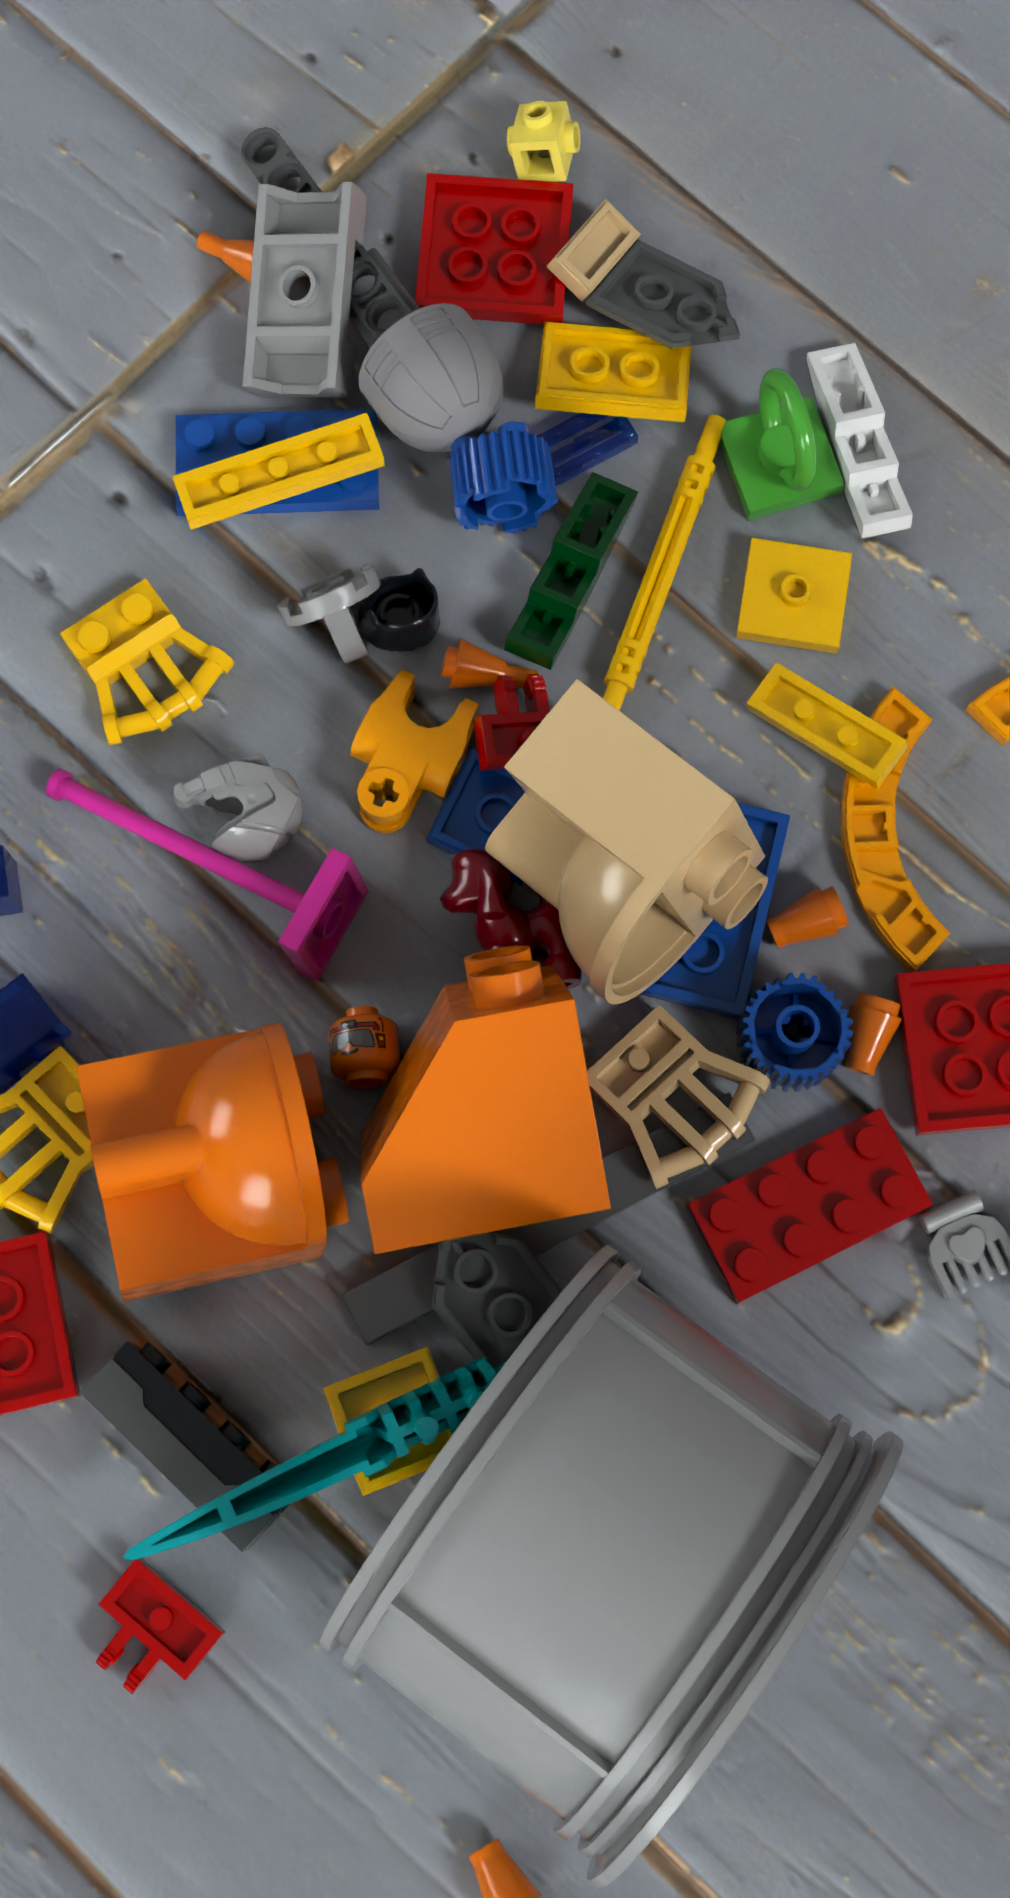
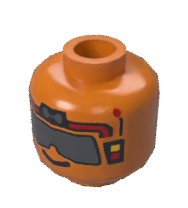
M356 1006L347 1009L346 1017L335 1021L330 1026L328 1039L331 1072L337 1078L344 1080L345 1086L351 1089H373L386 1085L388 1077L394 1075L401 1062L397 1024L391 1018L379 1015L378 1008Z

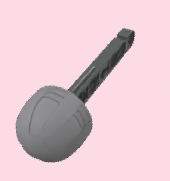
M268 127L258 128L245 138L241 155L244 162L261 184L281 187L285 180L296 176L300 177V184L294 192H322L277 131ZM276 145V152L270 160L263 163L256 162V156L263 147ZM355 246L349 319L370 347L359 373V388L363 397L381 422L402 442L413 448L428 452L451 451L450 446L461 436L479 437L496 416L503 394L501 366L488 339L480 331L469 314L457 305L442 303L420 308L375 248L366 251L363 246ZM367 275L375 277L374 285L369 292L363 295L352 294L353 286L359 278ZM391 309L400 310V318L388 329H378V320L384 312Z

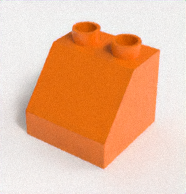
M529 946L495 948L471 954L463 959L467 981L444 985L361 1131V1186L375 1254L611 1209L575 1000L552 965L540 967L538 961H532Z

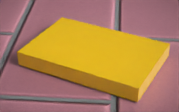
M544 321L535 409L685 422L691 346L670 349L633 329Z

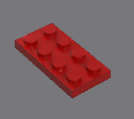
M879 1108L689 1202L686 1206L736 1304L933 1206V1203L882 1108Z

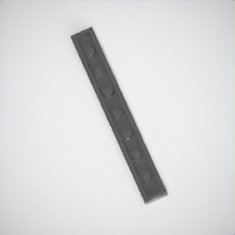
M730 1092L718 1099L728 1108L733 1098ZM702 1107L682 1116L700 1135L716 1122ZM746 1122L744 1124L746 1132L737 1140L730 1138L716 1151L719 1157L713 1163L750 1145L756 1140ZM666 1125L649 1133L659 1158L687 1147ZM634 1141L602 1158L611 1209L493 1232L519 1235L532 1253L538 1256L708 1166L702 1164L668 1178V1185L656 1189L638 1145ZM438 1244L341 1294L366 1345L434 1310L431 1305Z

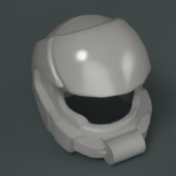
M256 753L203 771L189 782H178L173 790L174 803L179 808L187 809L191 806L202 805L205 808H212L217 813L228 812L237 816L216 833L217 838L214 839L211 846L223 854L243 862H262L271 858L275 852L280 850L294 837L303 817V799L299 796L301 792L296 781L286 770L270 767L262 753Z

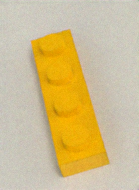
M367 413L174 475L172 478L188 524L192 530L383 467L385 462Z

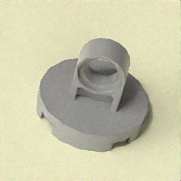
M364 564L360 568L361 576L355 577L351 568L300 589L304 599L295 605L291 598L287 597L282 600L278 608L285 624L288 627H294L324 618L345 664L368 655L369 651L350 606L368 597L380 587V580L374 566L371 564Z

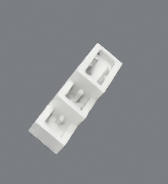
M851 343L808 352L807 364L827 438L845 482L844 492L861 538L911 528L913 513L897 478L899 462L884 429L885 411L856 344Z

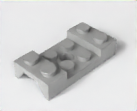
M342 182L335 192L302 193L270 184H258L242 387L259 397L351 398L355 347L347 342L352 276L355 246H363L367 205V194L353 182ZM309 276L311 286L308 294L301 300L294 301L291 297V289L294 282L300 277Z

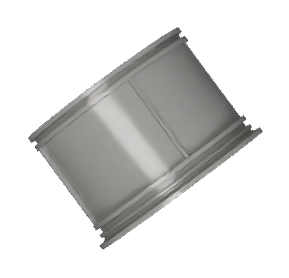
M609 1245L599 1250L565 1287L460 1423L367 1557L337 1605L319 1641L320 1646L329 1653L334 1652L340 1646L344 1647L347 1650L342 1660L345 1666L354 1671L364 1663L555 1814L558 1818L554 1831L562 1838L568 1840L576 1833H579L581 1836L578 1850L587 1857L592 1856L587 1871V1879L600 1889L608 1886L621 1875L652 1841L706 1772L756 1702L808 1624L861 1537L894 1474L903 1449V1440L892 1431L885 1432L874 1442L872 1436L864 1430L851 1437L849 1432L852 1422L840 1413L835 1415L830 1421L637 1281L641 1273L640 1267L631 1261L622 1268L615 1265L619 1252Z

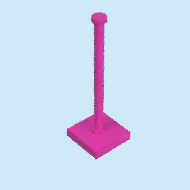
M62 768L57 769L48 780L46 786V795L56 801L66 799L294 912L278 943L299 973L317 982L369 892L352 858L334 848H331L307 892L304 894L74 781L72 773Z

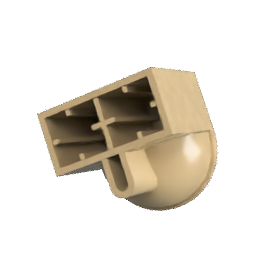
M578 679L575 680L504 766L525 793L492 832L487 840L485 850L559 910L560 926L568 950L579 968L590 979V986L593 991L610 1004L616 1005L629 1001L654 984L685 954L713 919L727 930L735 927L754 908L766 889L768 878L756 869L764 859L765 854L735 798Z

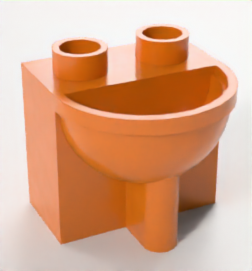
M280 1022L261 1025L259 1029L76 1066L91 1141L90 1146L95 1173L103 1202L119 1288L124 1303L319 1259L327 1243V1228L349 1222L345 1191L336 1159L330 1158L321 1161L316 1159L309 1119L322 1117L325 1115L321 1084L312 1052L293 1055L287 1035Z

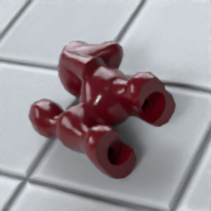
M469 849L457 853L451 861V885L443 891L440 897L443 908L451 913L475 914V935L484 951L521 945L529 946L530 951L539 947L547 952L548 959L542 964V967L552 965L568 989L579 986L582 981V971L567 948L560 926L559 910L535 891L540 897L539 906L523 911L519 907L507 902L511 895L513 882L511 873L505 866L487 853L486 850Z

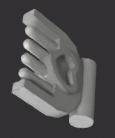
M975 1190L918 1215L924 1232L927 1235L935 1232L927 1245L928 1263L946 1300L957 1295L945 1272L943 1263L946 1264L960 1293H965L967 1286L956 1263L963 1265L974 1287H978L981 1284L973 1266L977 1262L987 1281L994 1279V1274L984 1255L985 1245L999 1274L1006 1275L1008 1268L997 1248L995 1240L998 1241L1010 1266V1238L1006 1229L994 1217L977 1214L983 1211L984 1207L980 1196Z

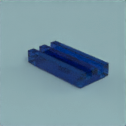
M579 413L536 437H543V440L548 442V446L552 447L609 416ZM612 416L614 420L592 432L584 433L575 438L573 442L552 452L555 485L558 486L637 444L638 434L628 418ZM622 431V433H620V434H618V435H616V436H614V437H612V438L606 440L605 442H603V443H601V444H599V445H597V446H595V447L589 449L588 451H586V452H584V453H582V454H580V455L574 457L573 459H571V460H569V461H567V462H565V463H563V464H561V465L555 467L556 465H558V464L564 462L565 460H567V459H569V458H571V457H573V456L579 454L580 452H582V451H584V450H586V449H588V448H590V447L596 445L597 443H599V442H601V441H603V440H605V439H607V438L613 436L614 434H616V433Z

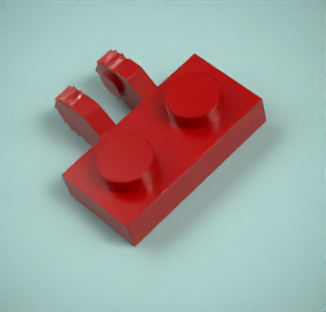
M527 674L524 681L525 706L528 712H519L513 677L508 675L497 676L493 690L495 707L498 714H484L473 719L480 771L505 770L504 766L550 712L543 675Z
M140 1558L131 1563L98 1604L123 1627L99 1655L96 1663L106 1671L107 1668L113 1666L121 1658L125 1648L135 1636L150 1651L126 1676L123 1687L133 1694L161 1660L181 1678L187 1680L226 1631Z

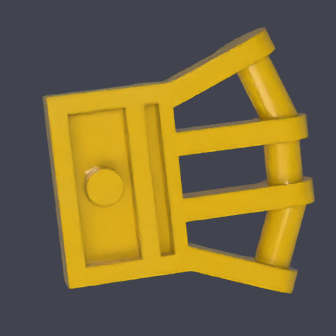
M146 578L60 633L65 644L97 688L103 726L110 746L123 743V737L158 729L161 732L166 731L173 726L171 720L189 709L193 713L203 706V698L221 674L227 675L235 665L233 659L221 649L212 645L209 646L182 629L175 616L169 611ZM173 644L204 662L190 682L184 678L165 651V649ZM151 658H153L176 690V693L160 703L153 697L134 670ZM123 678L146 711L118 717L111 684Z
M58 1046L6 1093L0 1094V1114L19 1108L24 1113L0 1135V1159L36 1127L50 1141L9 1178L0 1170V1210L7 1208L39 1223L38 1229L52 1234L59 1224L65 1206L81 1175L94 1166L90 1146L91 1141L76 1066H79V1064L61 1046ZM62 1154L69 1161L49 1202L23 1191L28 1184Z

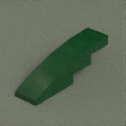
M594 472L591 473L553 539L551 552L530 588L527 603L506 638L504 650L549 670L552 669L616 544L636 501L638 491Z

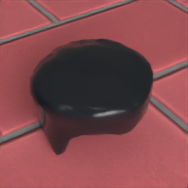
M417 568L411 574L388 576L379 579L381 585L378 590L362 599L359 606V629L364 638L374 647L390 652L413 651L417 647L430 643L440 626L439 602L436 588L425 575L423 569Z

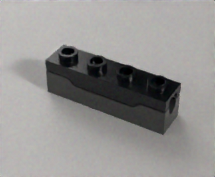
M127 1341L114 1354L115 1357L111 1358L79 1391L196 1508L276 1466L270 1459H267L263 1465L255 1460L246 1451L252 1443L251 1440L230 1420L227 1419L222 1426L218 1424L205 1411L212 1403L191 1382L187 1380L180 1387L166 1373L172 1364L149 1342L140 1348L137 1344ZM289 1505L221 1532L241 1552L249 1550Z

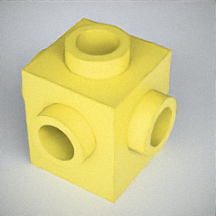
M535 101L519 104L514 126H509L507 130V148L509 155L513 158L518 180L546 182L567 180L573 153L579 152L581 141L578 122H571L567 101Z

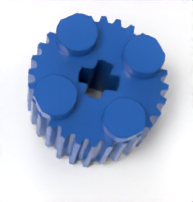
M506 422L498 428V433L492 431L489 435L480 434L479 438L475 436H461L450 446L451 459H449L456 519L459 521L460 526H464V529L478 530L479 522L481 526L489 524V526L493 527L495 524L503 526V532L516 534L519 530L525 532L529 527H537L539 515L544 514L543 510H549L554 504L558 503L550 446H548L547 441L543 440V437H536L535 433L529 434V427L525 422Z
M788 973L783 981L778 977L772 985L769 982L765 983L762 990L758 989L754 996L750 998L738 1021L740 1025L736 1030V1035L739 1038L736 1046L742 1047L739 1057L744 1058L743 1065L766 1075L770 1079L772 1089L780 1085L783 1092H787L790 1087L793 1088L794 1092H798L802 1086L808 1090L812 1086L819 1085L835 1070L845 1057L843 1054L851 1045V1042L848 1040L852 1037L853 1031L848 1028L852 1025L853 1019L846 1017L848 1014L847 1009L840 1008L843 1003L842 999L835 1000L833 997L836 992L834 990L827 992L825 990L826 984L818 983L817 976L813 975L809 980L806 979L805 973H801L798 978H795L793 973ZM788 1024H794L798 1026L797 1033L805 1034V1038H801L798 1043L793 1042L783 1032Z

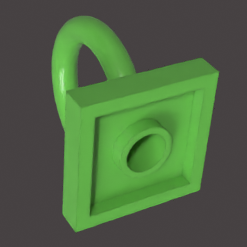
M779 368L770 369L764 374L760 384V412L725 421L719 443L747 521L841 494L845 487L844 479L812 396L803 399L797 384L786 371Z

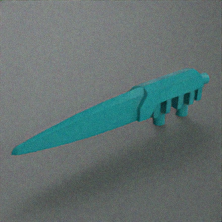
M482 1357L344 1422L346 1431L270 1468L177 1519L128 1548L122 1559L137 1560L185 1545L282 1508L361 1471L367 1477L386 1468L397 1456L400 1458L409 1454V1447L420 1442L428 1445L436 1441L435 1436L445 1430L451 1433L455 1432L506 1362L492 1367L485 1357Z

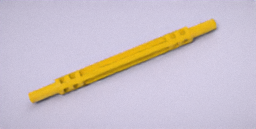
M711 414L708 416L694 455H690L686 459L684 470L680 475L678 486L674 491L672 502L621 638L617 643L609 670L605 675L603 682L607 687L603 699L619 711L626 693H631L634 689L636 678L646 657L649 643L695 519L702 506L710 479L716 467L713 459L726 421L719 415Z

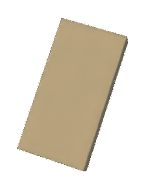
M605 199L546 267L583 302L641 234Z

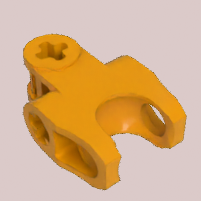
M403 669L394 677L386 690L371 704L355 735L350 751L352 757L369 764L357 788L361 819L368 828L381 834L394 833L405 826L424 790L446 799L467 757L469 744L475 730L473 719L479 716V704L465 698L463 702H460L449 721L443 725L432 728L418 726L407 715L417 687L415 684L416 675ZM387 795L393 796L394 802L386 800L382 807L376 806L375 799L383 801Z

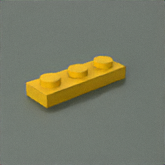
M777 662L746 703L748 711L877 790L908 748L907 740Z

